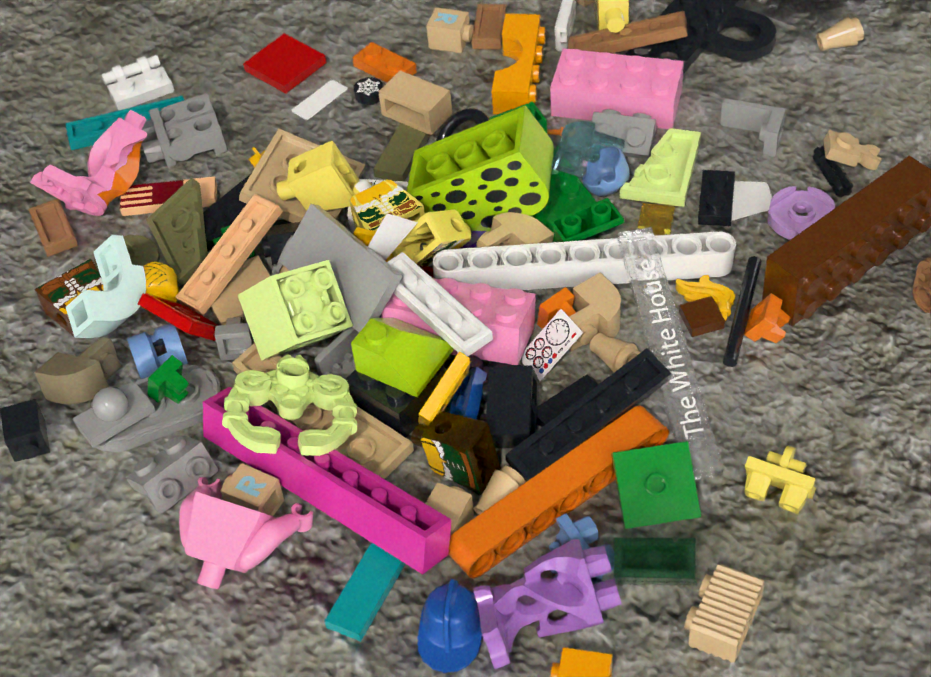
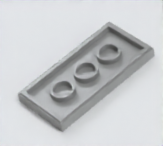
M311 203L279 262L290 271L329 260L353 328L359 333L371 318L380 317L402 275L323 208Z

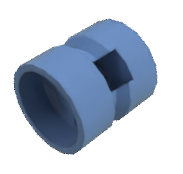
M172 324L155 328L153 335L143 332L127 338L141 379L151 376L171 355L180 360L183 365L188 364L176 327ZM164 345L167 353L157 356L154 347Z

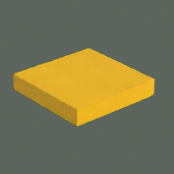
M461 352L457 354L419 412V424L429 426L435 417L445 410L469 373L471 363L469 357Z

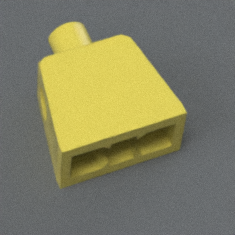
M330 141L292 158L289 161L287 180L277 182L276 187L282 201L297 197L306 211L311 203L319 205L324 210L351 207L349 200L354 195V186L360 180L335 143Z

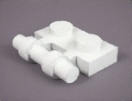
M157 55L149 58L145 56L137 58L135 63L123 67L117 65L111 67L112 71L101 74L104 84L108 85L110 96L118 111L174 92L172 82L163 66L159 67L161 65Z

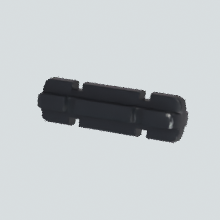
M824 145L816 147L813 150V159L820 166L819 169L829 185L832 186L835 194L838 197L849 196L852 193L853 183L846 176L847 174L840 163L825 158Z

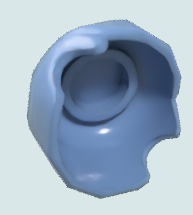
M615 146L603 147L599 150V159L596 162L587 161L586 174L582 177L583 186L589 192L597 196L612 195L619 191L624 183L628 181L630 174L629 166L622 150Z

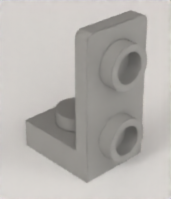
M725 98L722 102L720 124L726 127L760 132L759 141L764 142L763 155L776 157L783 135L786 108Z

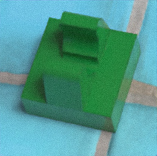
M171 355L148 378L147 395L157 403L166 396L179 404L189 394L185 390L189 386V382L182 377L183 363Z

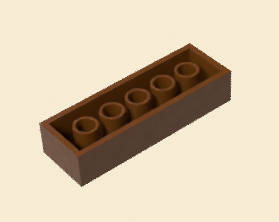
M908 156L768 255L762 300L771 293L782 299L780 309L790 316L788 324L794 326L803 318L808 319L817 308L826 301L834 300L841 290L849 284L857 283L872 267L880 266L895 250L903 249L918 233L926 232L931 227V169L913 157Z

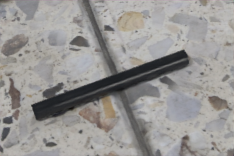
M756 256L750 257L747 262L723 358V364L728 367H735L737 365L762 263L761 259Z

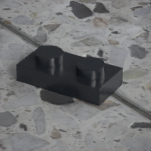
M703 170L698 225L731 226L735 171Z

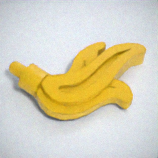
M709 275L700 277L699 282H687L679 278L676 279L675 289L684 296L686 301L691 302L712 296L724 320L726 321L731 315V306L735 302V294L730 288L711 282Z

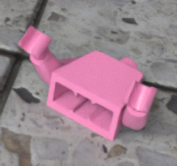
M206 477L198 479L199 486L183 500L179 513L180 538L185 548V554L204 560L197 583L217 590L220 588L226 568L246 573L249 569L256 567L296 531H309L313 526L314 514L313 511H310L308 514L302 515V505L296 503L291 508V514L275 518L221 500L222 494L220 490L222 485L220 479H216L214 483L208 485Z

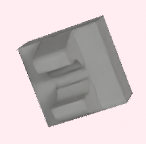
M242 317L227 318L226 325L215 326V339L221 361L235 360L254 344L248 323H242Z

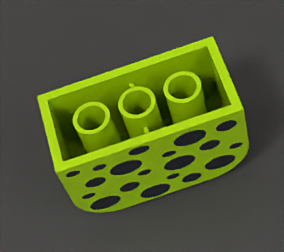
M526 106L520 107L414 150L407 192L424 205L425 213L455 209L459 212L464 223L469 225L471 231H491L493 217L498 214L514 212L532 216L546 206L549 199L554 153L552 140Z

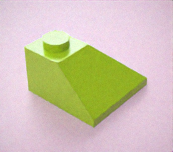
M371 318L351 342L357 372L417 398L454 350L442 337L396 318Z

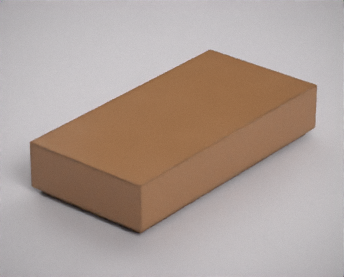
M477 5L472 49L502 48V29L506 5Z
M59 199L28 209L47 257L78 246Z

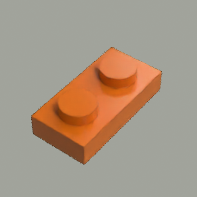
M373 42L369 43L352 57L354 67L386 83L399 71L410 75L417 73L416 63Z

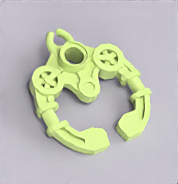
M286 354L278 361L275 370L267 373L248 370L237 375L235 386L224 401V410L227 412L223 414L222 425L228 428L232 436L246 448L256 453L276 454L280 446V432L270 427L252 426L248 422V415L246 414L249 411V406H261L271 400L282 418L295 420L300 418L306 407L313 402L320 409L332 410V415L335 418L332 420V426L327 430L310 429L300 432L298 447L301 455L321 456L337 449L350 435L357 432V421L354 419L357 416V405L349 393L347 380L333 374L319 376L309 371V364L301 355H296L295 358H292L290 354Z

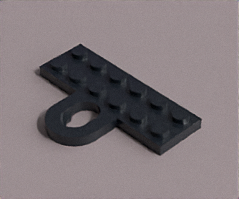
M673 0L660 16L684 11L687 21V37L629 49L625 55L684 61V74L704 50L742 61L755 60L767 55L772 51L776 43V27L768 17L740 8L746 0ZM728 27H739L745 30L747 35L752 36L754 40L739 41L721 34L720 31Z

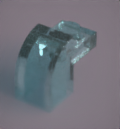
M589 121L571 122L562 131L553 155L552 169L582 177L588 161L596 162L599 159V150L601 148L615 146L623 151L625 140L595 131L596 123Z

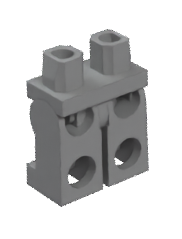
M208 93L166 106L160 111L158 108L149 110L151 120L146 121L142 128L147 133L142 146L148 163L165 159L167 166L170 167L177 165L176 161H186L194 154L214 149L216 155L227 152L222 131Z

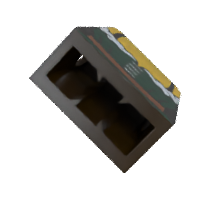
M441 412L429 426L418 424L412 432V443L424 448L429 466L435 473L479 495L483 494L494 471L501 469L487 422Z

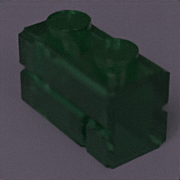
M615 537L614 578L616 582L625 585L698 586V546L696 538H678L677 541H673L672 538Z

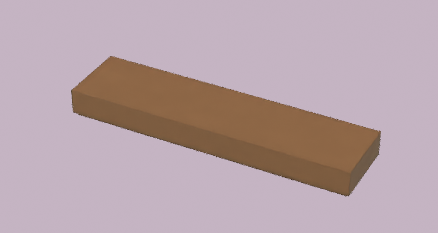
M680 11L625 24L622 31L617 33L610 32L606 28L568 38V49L601 53L608 52L612 54L687 37L685 12Z

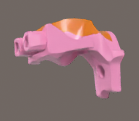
M129 110L124 120L118 118L92 146L87 162L88 177L73 176L57 167L49 165L43 172L35 174L30 183L62 200L65 203V208L69 210H78L86 214L102 216L109 203L116 197L123 195L137 177L140 163V148L147 136V133L142 128L147 119L132 110Z

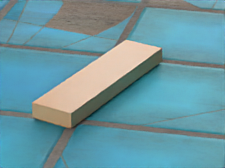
M254 194L175 298L181 304L204 316L283 211L279 205Z

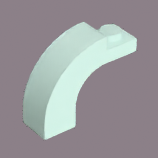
M111 235L93 252L104 291L84 290L66 306L75 338H98L113 332L140 307L138 301L142 293L145 294L146 292L145 271L143 266L132 265L123 236Z

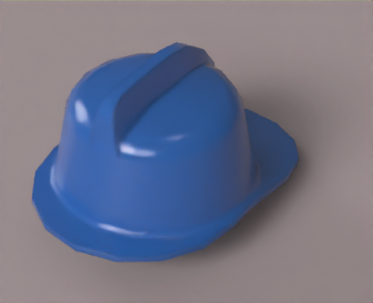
M450 579L449 584L435 588L428 595L422 609L417 641L418 652L423 662L431 669L443 673L458 672L469 666L477 657L481 646L482 631L478 604L474 592L463 585H459L456 579Z

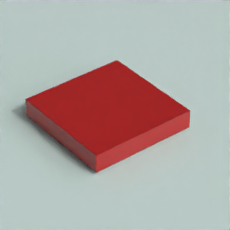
M283 33L245 61L243 65L247 73L286 94L326 64L327 61L325 54Z
M142 293L138 301V305L188 334L216 341L215 326L220 325L183 304L148 293Z

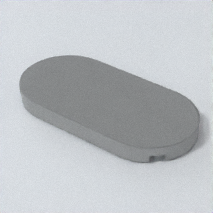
M193 364L183 365L182 377L189 382V386L185 389L189 394L179 404L166 396L159 403L147 395L149 377L135 381L153 403L155 412L95 446V448L105 452H122L203 422V401L222 391L218 377L212 370L206 367V370ZM135 382L118 387V389L123 390Z

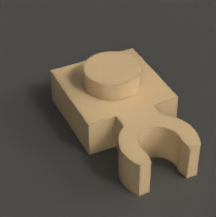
M828 130L823 139L826 159L853 167L860 163L870 170H876L882 161V158L877 157L880 152L879 147L870 144L861 145L859 144V139L849 133H838Z

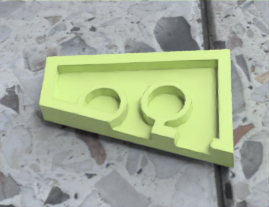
M669 128L651 150L649 159L644 165L640 164L635 170L629 183L625 182L620 188V198L684 207L700 145L701 132Z

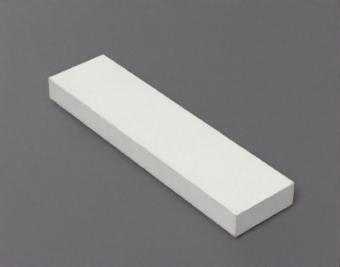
M402 252L387 262L402 275L393 293L458 353L461 352L468 357L493 340L492 331L405 253Z

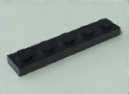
M646 348L505 455L506 462L527 482L646 399L668 382L672 373Z

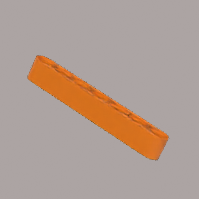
M640 405L632 408L456 530L450 536L448 555L470 578H477L555 524L556 518L569 514L615 481L612 453L663 445L668 438L669 429L643 406Z

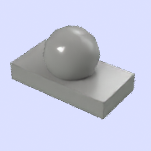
M135 382L123 390L117 387L100 389L94 395L92 408L74 417L73 420L76 427L91 447L94 448L154 413L155 409L153 403Z

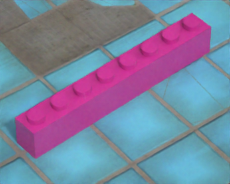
M231 387L203 401V437L254 469L279 479L281 486L421 574L426 573L448 556L452 519L336 450L321 456L301 455L298 447V436L303 430L263 406H249V411L246 412L248 422L252 426L270 427L279 431L281 434L280 446L276 454L256 453L246 448L232 436L228 428L222 425L223 414L227 412L224 410V401L232 390Z

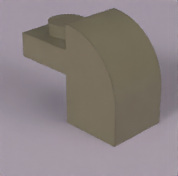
M100 337L79 356L57 352L35 371V375L47 401L60 404H78L92 400L100 389L109 387L106 380L121 368V364L112 340Z

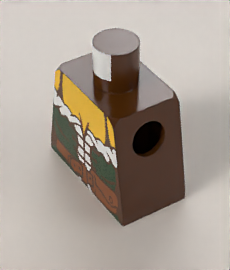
M89 259L37 287L35 292L45 314L74 336L66 306L84 290L104 291L101 276L94 262Z

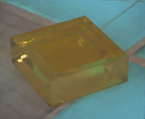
M642 203L638 222V234L652 236L671 235L675 206Z

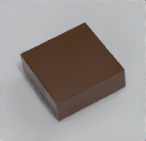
M712 296L679 305V314L691 337L724 329L725 320Z

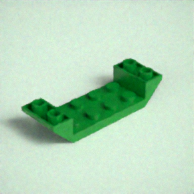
M533 102L489 117L491 120L526 106L547 133V119ZM554 148L549 199L546 206L540 212L532 215V217L554 233L552 242L580 241L623 224V216L609 198L596 202Z

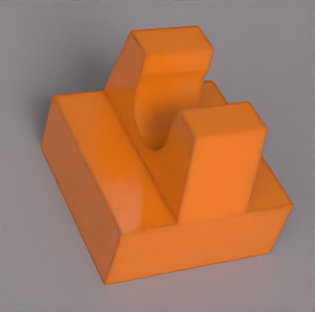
M564 287L540 304L537 325L543 330L560 309L568 317L575 314L576 311L573 309L575 296Z
M771 293L752 308L744 335L754 342L761 337L774 343L782 340L786 332L780 328L787 324L790 316L780 309L783 300Z

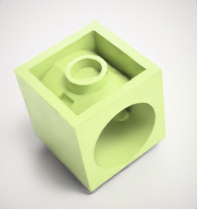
M329 260L269 276L238 294L261 361L319 343L353 327Z

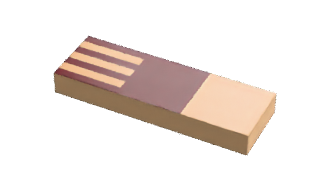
M215 176L194 179L200 183L202 208L210 207L217 201V182ZM189 179L131 185L121 195L120 211L122 216L154 213Z

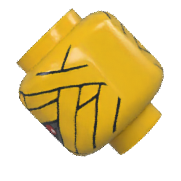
M160 262L145 264L143 266L146 277L145 293L177 302L175 297L179 293L177 275L173 268Z

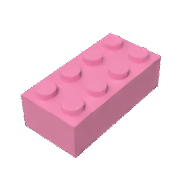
M563 48L550 87L551 116L592 121L593 112L602 113L605 109H611L620 112L624 116L633 117L635 113L647 114L652 117L651 119H656L658 128H673L682 93L684 61Z
M433 278L492 331L493 340L471 355L477 356L481 360L518 365L534 331L536 294L527 293L516 288L508 290L495 288L484 283H462L452 278ZM394 293L392 294L381 313V318H396L439 336ZM455 349L451 353V355L458 354V352Z

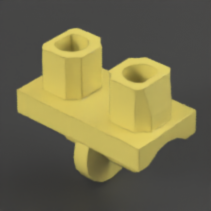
M787 445L783 455L769 451L766 462L748 456L745 464L747 478L744 491L747 497L758 501H765L770 485L783 489L779 500V507L799 514L807 498L813 499L816 487H814L816 478L803 474L806 463L794 459L796 448Z

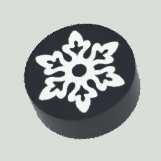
M367 77L357 81L354 85L356 101L364 105H373L380 102L378 91L383 87L382 81L374 77Z

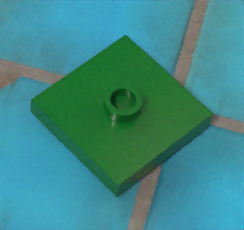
M688 441L611 454L624 530L701 518Z

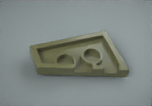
M190 178L146 219L168 265L173 268L177 275L178 283L183 286L208 255L200 183L193 178Z

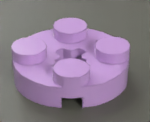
M797 186L787 187L778 191L771 198L767 219L768 225L778 235L791 240L835 209L834 201L827 193L814 187H808L807 191H796ZM796 212H797V213H800V214H803V213H806V212H807L808 215H806V216H800V215H797Z

